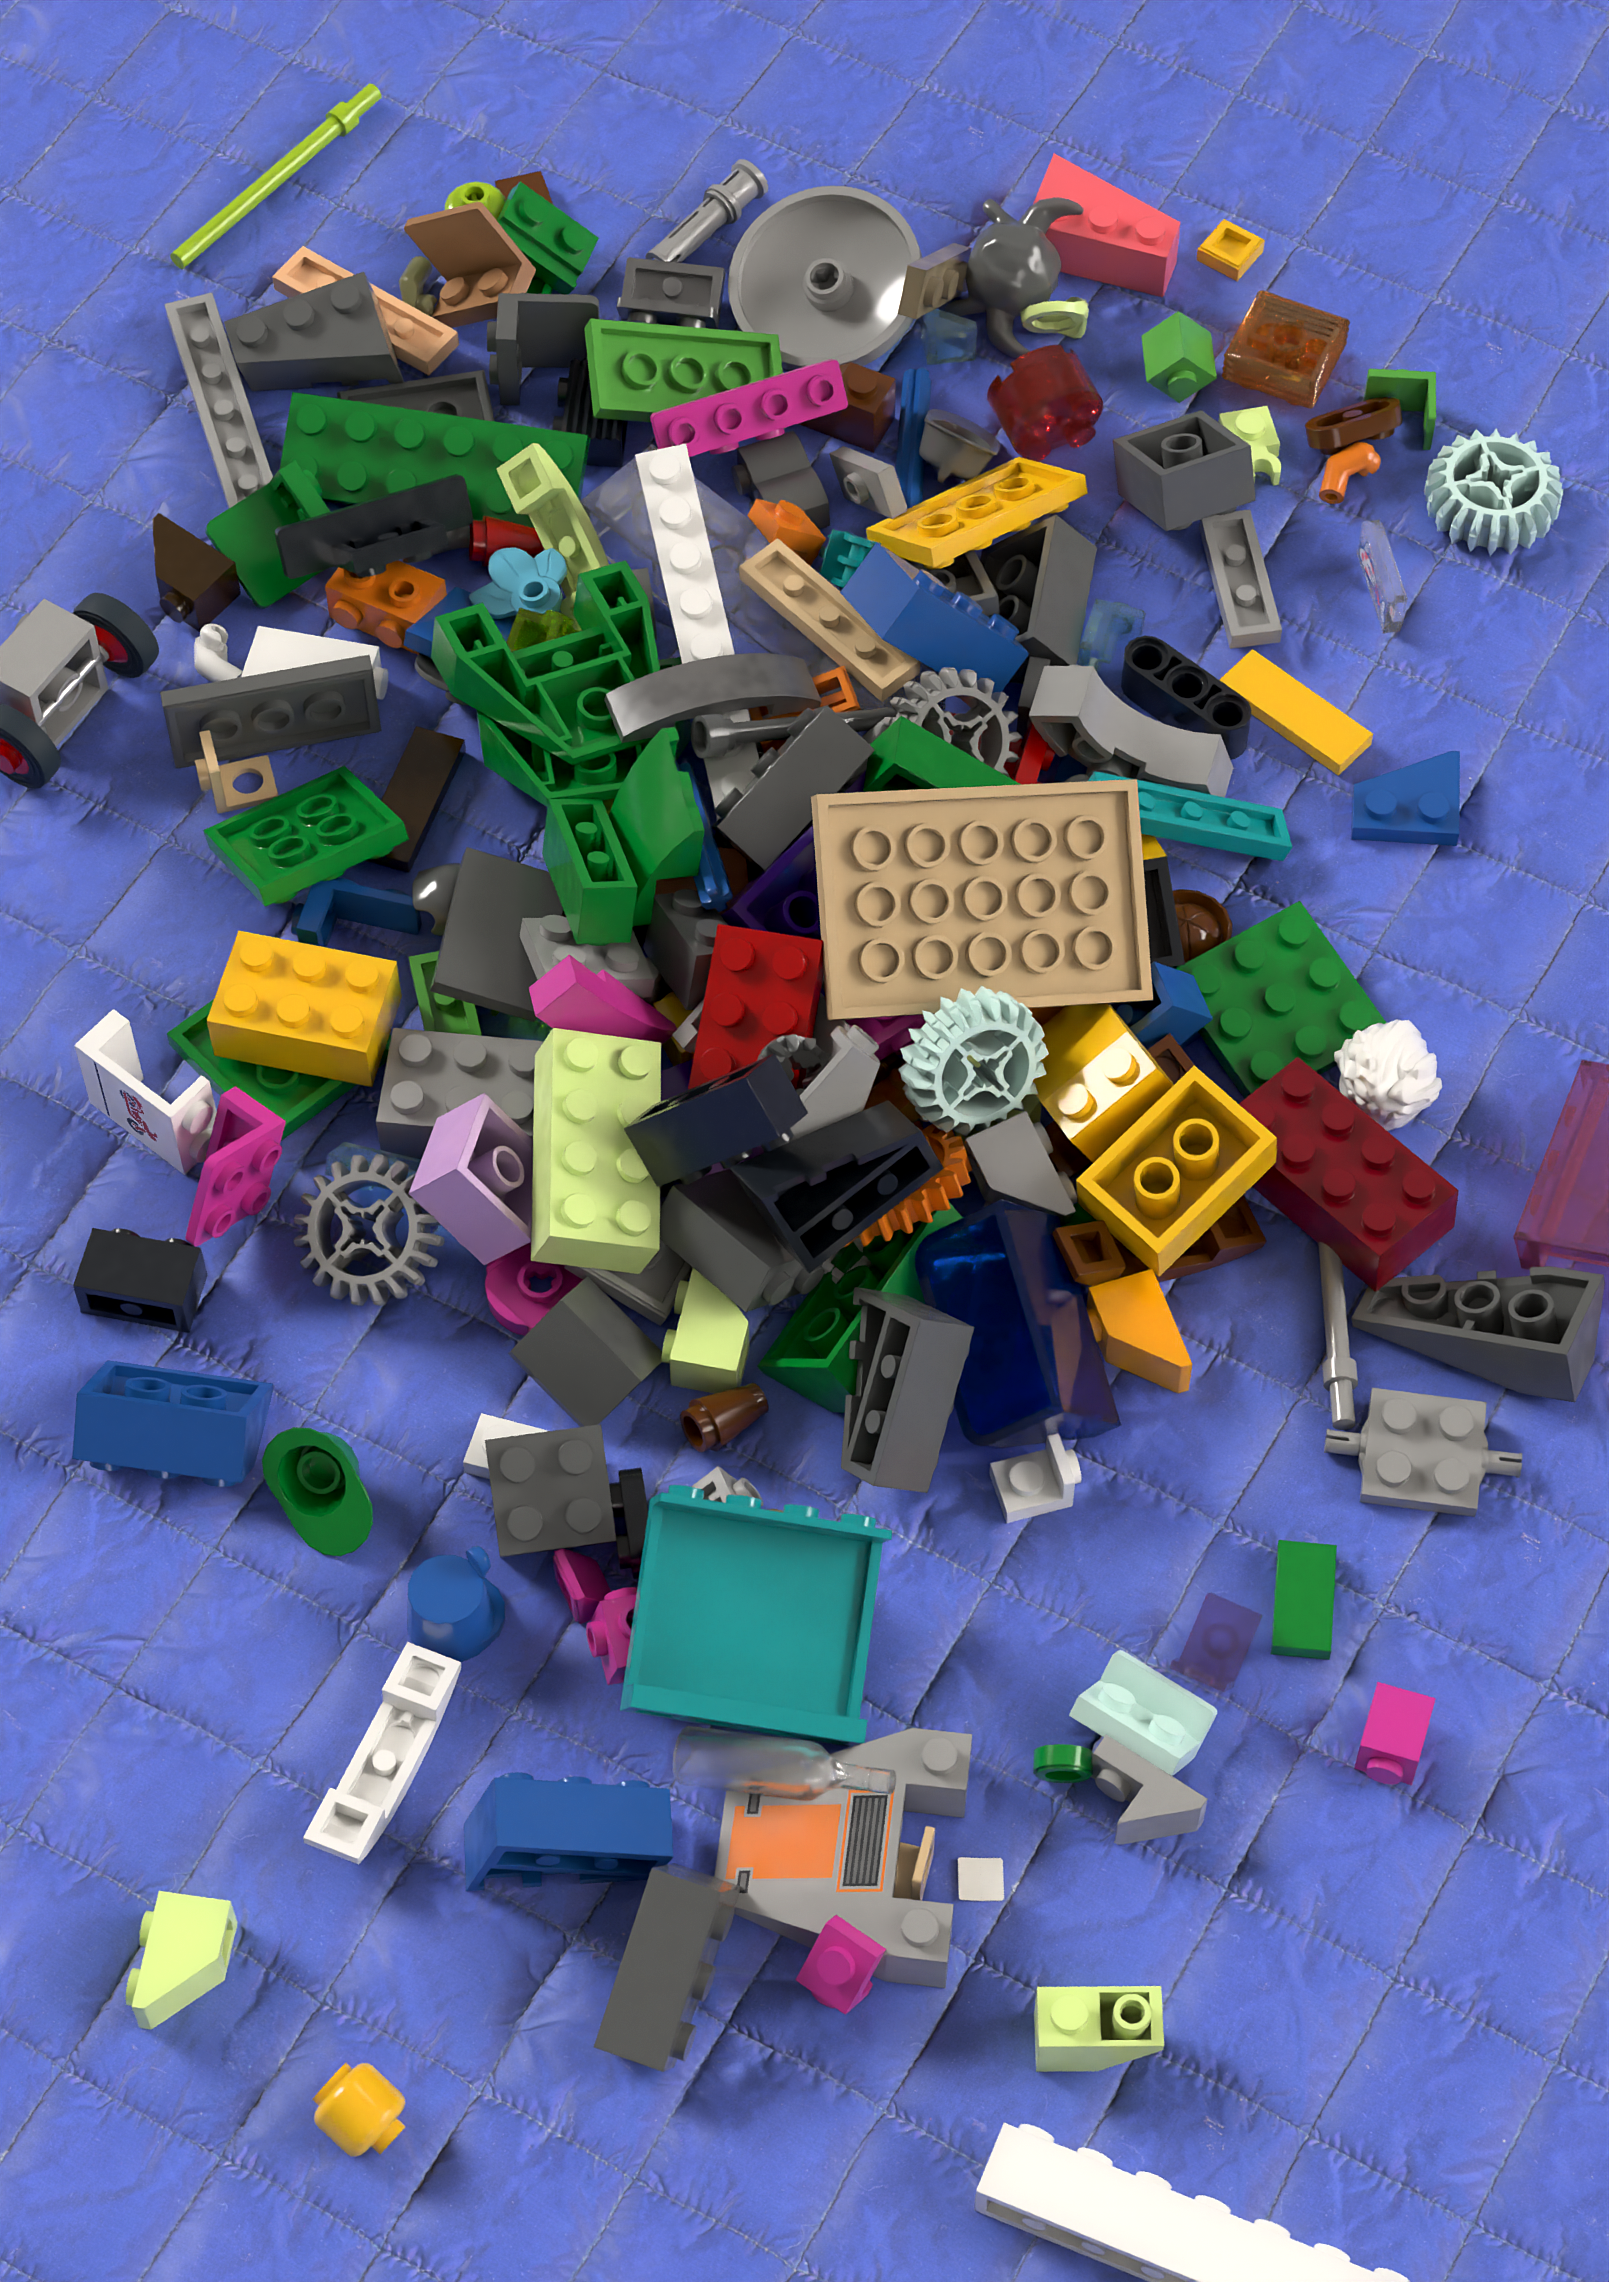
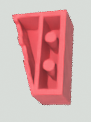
M1054 153L1033 204L1041 199L1059 197L1072 200L1080 204L1084 209L1081 215L1058 218L1050 225L1045 234L1059 253L1061 260L1060 272L1163 297L1177 263L1181 222Z

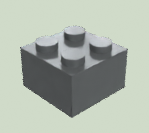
M1202 410L1113 440L1118 494L1165 531L1186 529L1197 520L1215 514L1226 515L1234 512L1238 506L1256 501L1251 445Z
M601 1424L485 1440L500 1558L553 1551L561 1548L568 1549L616 1542Z

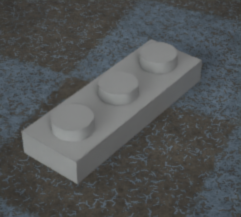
M1250 509L1234 511L1226 515L1215 514L1200 519L1199 531L1230 649L1279 643L1281 641L1282 627Z

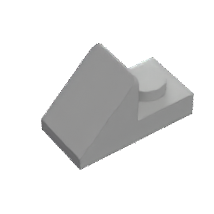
M1105 1735L1093 1752V1775L1091 1777L1095 1779L1098 1788L1110 1798L1120 1802L1125 1801V1799L1131 1802L1117 1823L1114 1843L1117 1845L1197 1831L1204 1821L1208 1799L1108 1735Z

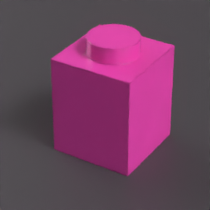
M1377 1682L1354 1769L1366 1772L1371 1779L1380 1783L1398 1784L1402 1782L1412 1785L1436 1698Z

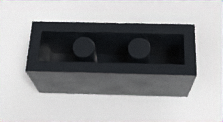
M774 1053L652 1105L626 1126L624 1130L657 1187L680 1179L683 1185H688L712 1170L711 1165L720 1162L722 1168L727 1169L749 1157L753 1153L752 1149L761 1146L764 1152H769L785 1144L794 1137L791 1127L807 1115L808 1111Z

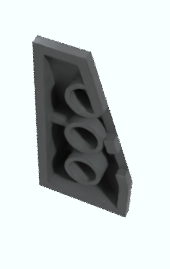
M1552 1266L1530 1268V1276L1497 1278L1496 1270L1478 1271L1477 1280L1445 1282L1440 1275L1397 1277L1391 1279L1377 1292L1368 1286L1351 1319L1353 1327L1519 1393L1576 1402L1594 1362L1605 1279L1602 1274Z

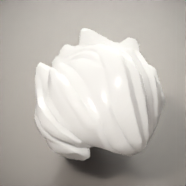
M1396 1019L1385 1024L1377 1023L1371 1025L1363 1031L1357 1030L1353 1039H1346L1341 1050L1334 1053L1335 1062H1337L1341 1072L1339 1080L1340 1092L1387 1131L1405 1126L1421 1110L1431 1106L1432 1102L1438 1098L1439 1091L1442 1089L1441 1078L1436 1077V1055L1427 1051L1426 1041L1421 1038L1420 1031L1409 1020L1401 1021Z

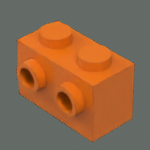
M399 560L386 564L387 570L385 572L370 577H357L356 573L338 567L325 585L330 618L347 629H358L375 636L392 648L401 647L418 655V652L404 646L406 630L447 596L445 579Z

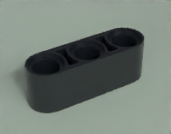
M1141 636L1128 643L1124 652L1121 688L1129 700L1163 724L1192 732L1221 735L1230 760L1236 759L1243 754L1247 747L1251 718L1250 704L1243 696L1161 639L1153 636Z

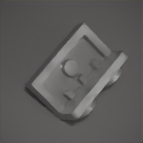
M627 257L622 297H618L616 306L621 320H627V322L718 329L726 275L725 269Z

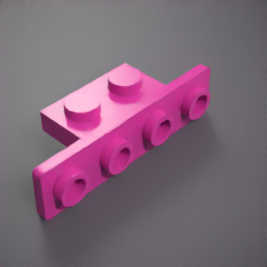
M828 359L652 413L650 420L658 449L686 443L688 455L691 457L710 451V454L729 452L739 448L740 441L755 437L756 440L778 437L785 433V427L846 409L848 401L839 363L837 360Z

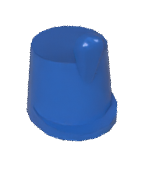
M473 1546L466 1550L467 1559L453 1554L437 1555L425 1560L413 1571L408 1583L407 1634L412 1644L462 1663L479 1655L500 1635L505 1623V1602L498 1588L485 1578L491 1564L488 1554L480 1546Z

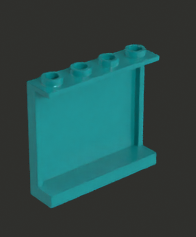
M669 1485L668 1493L661 1492L652 1497L648 1511L620 1711L847 1747L865 1743L867 1720L859 1719L882 1545L884 1542L892 1539L893 1531L875 1528L876 1519L863 1515L841 1514V1520L838 1522L818 1518L819 1509L809 1506L786 1504L784 1505L783 1512L761 1509L762 1500L750 1496L727 1495L726 1503L703 1499L704 1490L690 1486Z

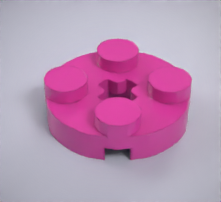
M531 1242L487 1264L485 1289L488 1307L492 1315L502 1326L513 1333L525 1336L583 1279L564 1268L565 1265L531 1261ZM533 1276L541 1280L546 1279L548 1276L554 1278L551 1282V1289L543 1293L530 1291L531 1283L529 1279Z

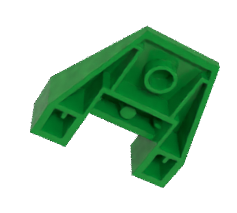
M626 560L578 574L573 615L582 631L511 652L484 603L436 616L434 620L431 659L452 696L571 765L651 741L653 738L621 743L605 703L607 693L638 678L660 671L649 599Z
M681 657L659 660L660 670L682 664ZM476 710L484 766L546 807H548V799H615L631 767L650 742L647 741L571 765ZM690 719L675 721L674 727L679 736L675 760H678L691 740Z

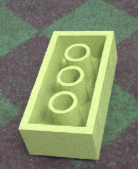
M553 1028L535 1054L531 1261L640 1274L660 1250V1186H656L624 1130L626 1126L652 1105L661 1102L660 1042Z

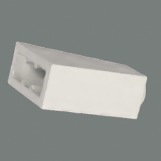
M262 626L257 628L241 677L370 655L377 699L382 700L388 686V669L381 666L379 646Z

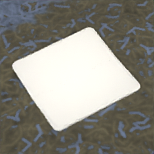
M959 1857V1899L968 1901H1002L1004 1899L1002 1858Z

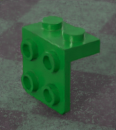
M295 460L278 470L268 484L210 520L205 528L206 535L216 550L235 562L239 583L255 606L261 609L268 608L324 571L321 570L295 579L286 577L283 572L275 530L278 527L331 512L320 497L322 489L315 476L308 469L302 470Z

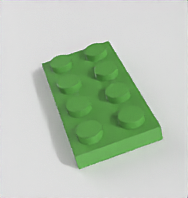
M590 318L584 328L594 418L651 422L650 416L652 413L783 374L779 336L777 334Z

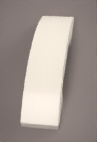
M406 1643L382 1689L383 1702L337 1789L329 1788L303 1837L305 1844L356 1864L362 1862L394 1816L431 1745L461 1671V1662L415 1644Z

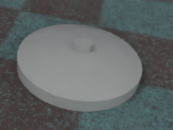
M846 186L810 188L787 196L773 204L746 230L737 245L730 265L728 277L730 305L742 332L777 334L779 336L783 369L792 371L828 359L837 360L839 366L849 362L864 366L892 348L913 322L914 318L897 313L907 266L923 257L911 227L905 218L885 200L867 191Z

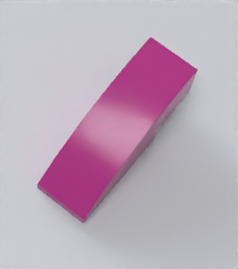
M570 954L529 987L535 1016L552 1028L660 1042L661 1045L671 1038L672 1034L677 1030L676 1025L604 969L595 974Z

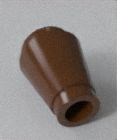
M752 1382L746 1386L691 1400L689 1408L680 1414L681 1426L687 1440L697 1451L704 1452L710 1449L716 1452L758 1420L760 1416L766 1414L769 1410L768 1401L762 1389Z

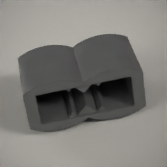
M794 431L737 448L738 465L732 466L731 471L738 493L740 495L748 494L751 500L749 502V510L756 499L776 504L780 500H785L802 509L818 529L830 526L829 501L820 479L810 465L801 441Z

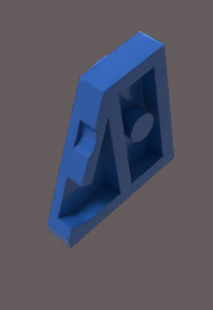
M1450 751L1354 784L1352 793L1351 839L1457 846L1460 810V751Z

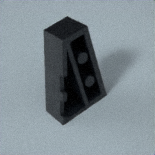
M889 1100L730 1167L777 1241L808 1273H811L944 1169L922 1131Z

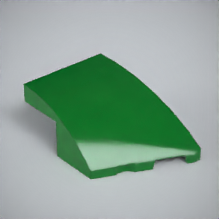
M675 727L661 728L648 743L627 774L608 814L638 886L633 926L651 924L657 880L698 876L705 830L699 808L694 799L689 772L678 771L676 767L675 753L679 736Z

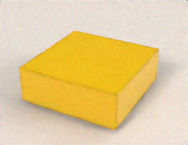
M1223 219L1198 248L1196 260L1238 281L1264 251L1265 240Z

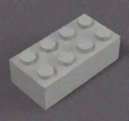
M393 1028L376 1118L381 1155L422 1159L437 1118L483 1093L494 1101L533 1139L535 1054L544 1041Z

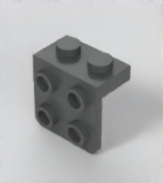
M498 294L497 321H488L487 351L497 353V355L490 354L489 381L490 385H499L500 405L520 406L522 367L570 368V362L574 358H577L579 361L587 359L584 328L590 318L600 319L598 298L592 295Z

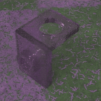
M1212 1592L1207 1593L1181 1657L1173 1659L1169 1668L1222 1692L1232 1689L1262 1620V1614Z

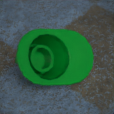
M293 1427L279 1432L266 1446L262 1458L263 1475L271 1492L281 1504L295 1530L308 1546L322 1554L342 1556L356 1551L369 1536L373 1525V1508L367 1490L359 1478V1463L352 1447L336 1435L318 1432L311 1428Z

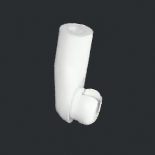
M212 623L204 625L200 630V636L195 639L194 660L197 672L211 682L240 678L243 671L227 662L228 647L225 644L228 639L227 631L222 626Z

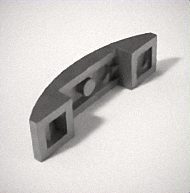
M769 653L725 655L676 665L629 682L607 693L605 697V703L621 743L653 738L661 728L674 727L675 721L692 719L697 715L720 714L766 705L770 716L804 711L808 707L810 709L820 708L822 702L804 659Z

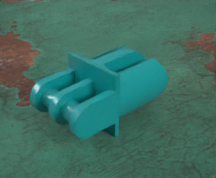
M832 529L831 534L827 536L830 538L827 547L822 546L819 556L824 558L822 566H819V574L828 582L844 588L876 544V541L856 536L848 531Z

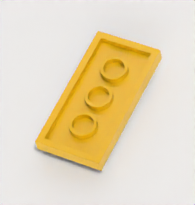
M1017 457L923 501L893 519L887 518L866 528L867 539L882 543L881 545L900 558L923 564L927 569L944 568L951 565L955 557L970 550L984 549L993 543V539L1007 532H1016L1028 528L1031 525V521L1040 516L1067 509L1070 502L1088 494L1086 478L1084 474Z

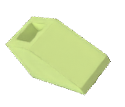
M692 1268L690 1280H680L677 1288L674 1313L681 1314L677 1330L668 1329L663 1343L662 1362L670 1364L671 1385L709 1393H719L740 1387L749 1353V1322L730 1298L696 1269Z
M164 1891L158 1892L154 1911L147 1910L141 1923L139 1943L140 1947L145 1948L141 1969L132 1968L126 1988V2004L132 2006L139 2028L152 2030L225 1980L238 1924L231 1901Z
M1161 1986L1037 1987L1034 2009L1036 2072L1100 2071L1162 2051L1164 2049Z

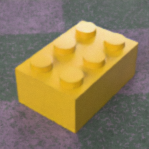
M238 930L207 1018L214 1056L372 1087L402 998L397 961Z
M1194 1065L1076 1179L1078 1204L1096 1221L1104 1220L1109 1232L1160 1277L1276 1163L1277 1137Z

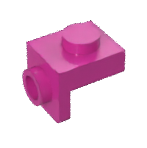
M834 1915L824 1925L795 1980L809 1989L813 1997L821 2004L830 2008H836L846 2015L870 1992L873 1986L870 1978L886 1948L838 1915Z

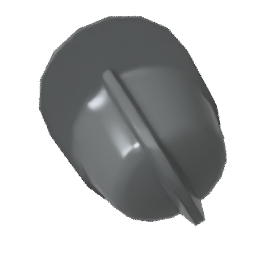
M938 409L928 411L924 419L926 422L919 446V455L931 466L938 469L937 481L943 483L949 475L966 481L979 476L995 455L997 456L1000 449L999 441L981 426L954 413Z

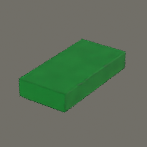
M1278 1540L1271 1654L1330 1659L1337 1545Z

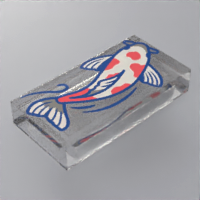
M1380 520L1362 522L1357 556L1383 634L1397 632L1403 626L1408 598L1383 523H1380Z

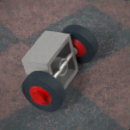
M92 593L85 597L72 613L43 599L31 613L25 614L18 621L14 632L0 646V772L3 775L28 788L37 789L48 783L56 774L61 764V758L56 747L108 689L104 666L121 676L137 678L145 673L155 662L159 654L158 642L148 625L131 608L109 595Z

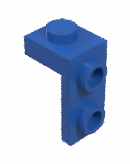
M336 878L311 885L305 904L298 903L294 910L291 932L293 935H297L298 942L327 948L337 918L413 935L419 934L422 923L420 911L414 908L413 896H409L397 889L380 890L358 885L349 879Z

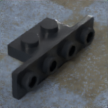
M455 474L278 527L275 530V537L284 575L290 579L334 566L356 573L357 577H370L385 572L387 570L386 564L402 559L404 563H414L431 558L433 556L432 550L449 545L446 532L471 525L473 523V515L465 478Z

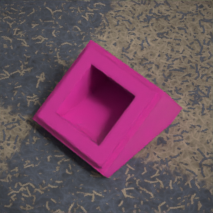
M563 1548L556 1550L553 1556L555 1579L575 1621H578L579 1624L590 1621L600 1601L604 1600V1596L611 1592L607 1581L594 1559Z

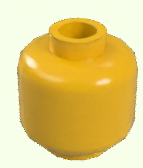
M345 2063L312 2099L318 2105L314 2115L316 2125L346 2154L353 2157L364 2154L370 2147L381 2155L406 2127L397 2119L405 2107V2097L378 2070L368 2063H361L354 2068Z

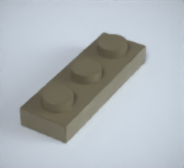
M952 243L909 264L897 314L917 319L961 296L962 292H966V269L972 248Z

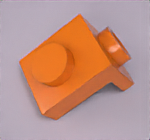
M756 499L747 515L769 543L778 538L810 566L826 540L825 536L802 509L785 500H780L776 504Z

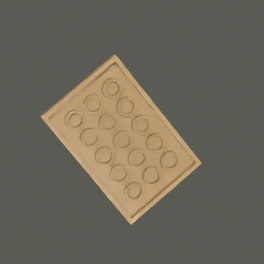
M1137 779L816 794L811 797L821 940H823V971L827 1021L923 1015L922 1010L935 1014L941 1009L940 996L950 999L954 1003L961 988L971 991L975 995L981 986L991 989L995 994L1000 990L1008 993L1018 1003H1023L1027 1008L1153 1000Z

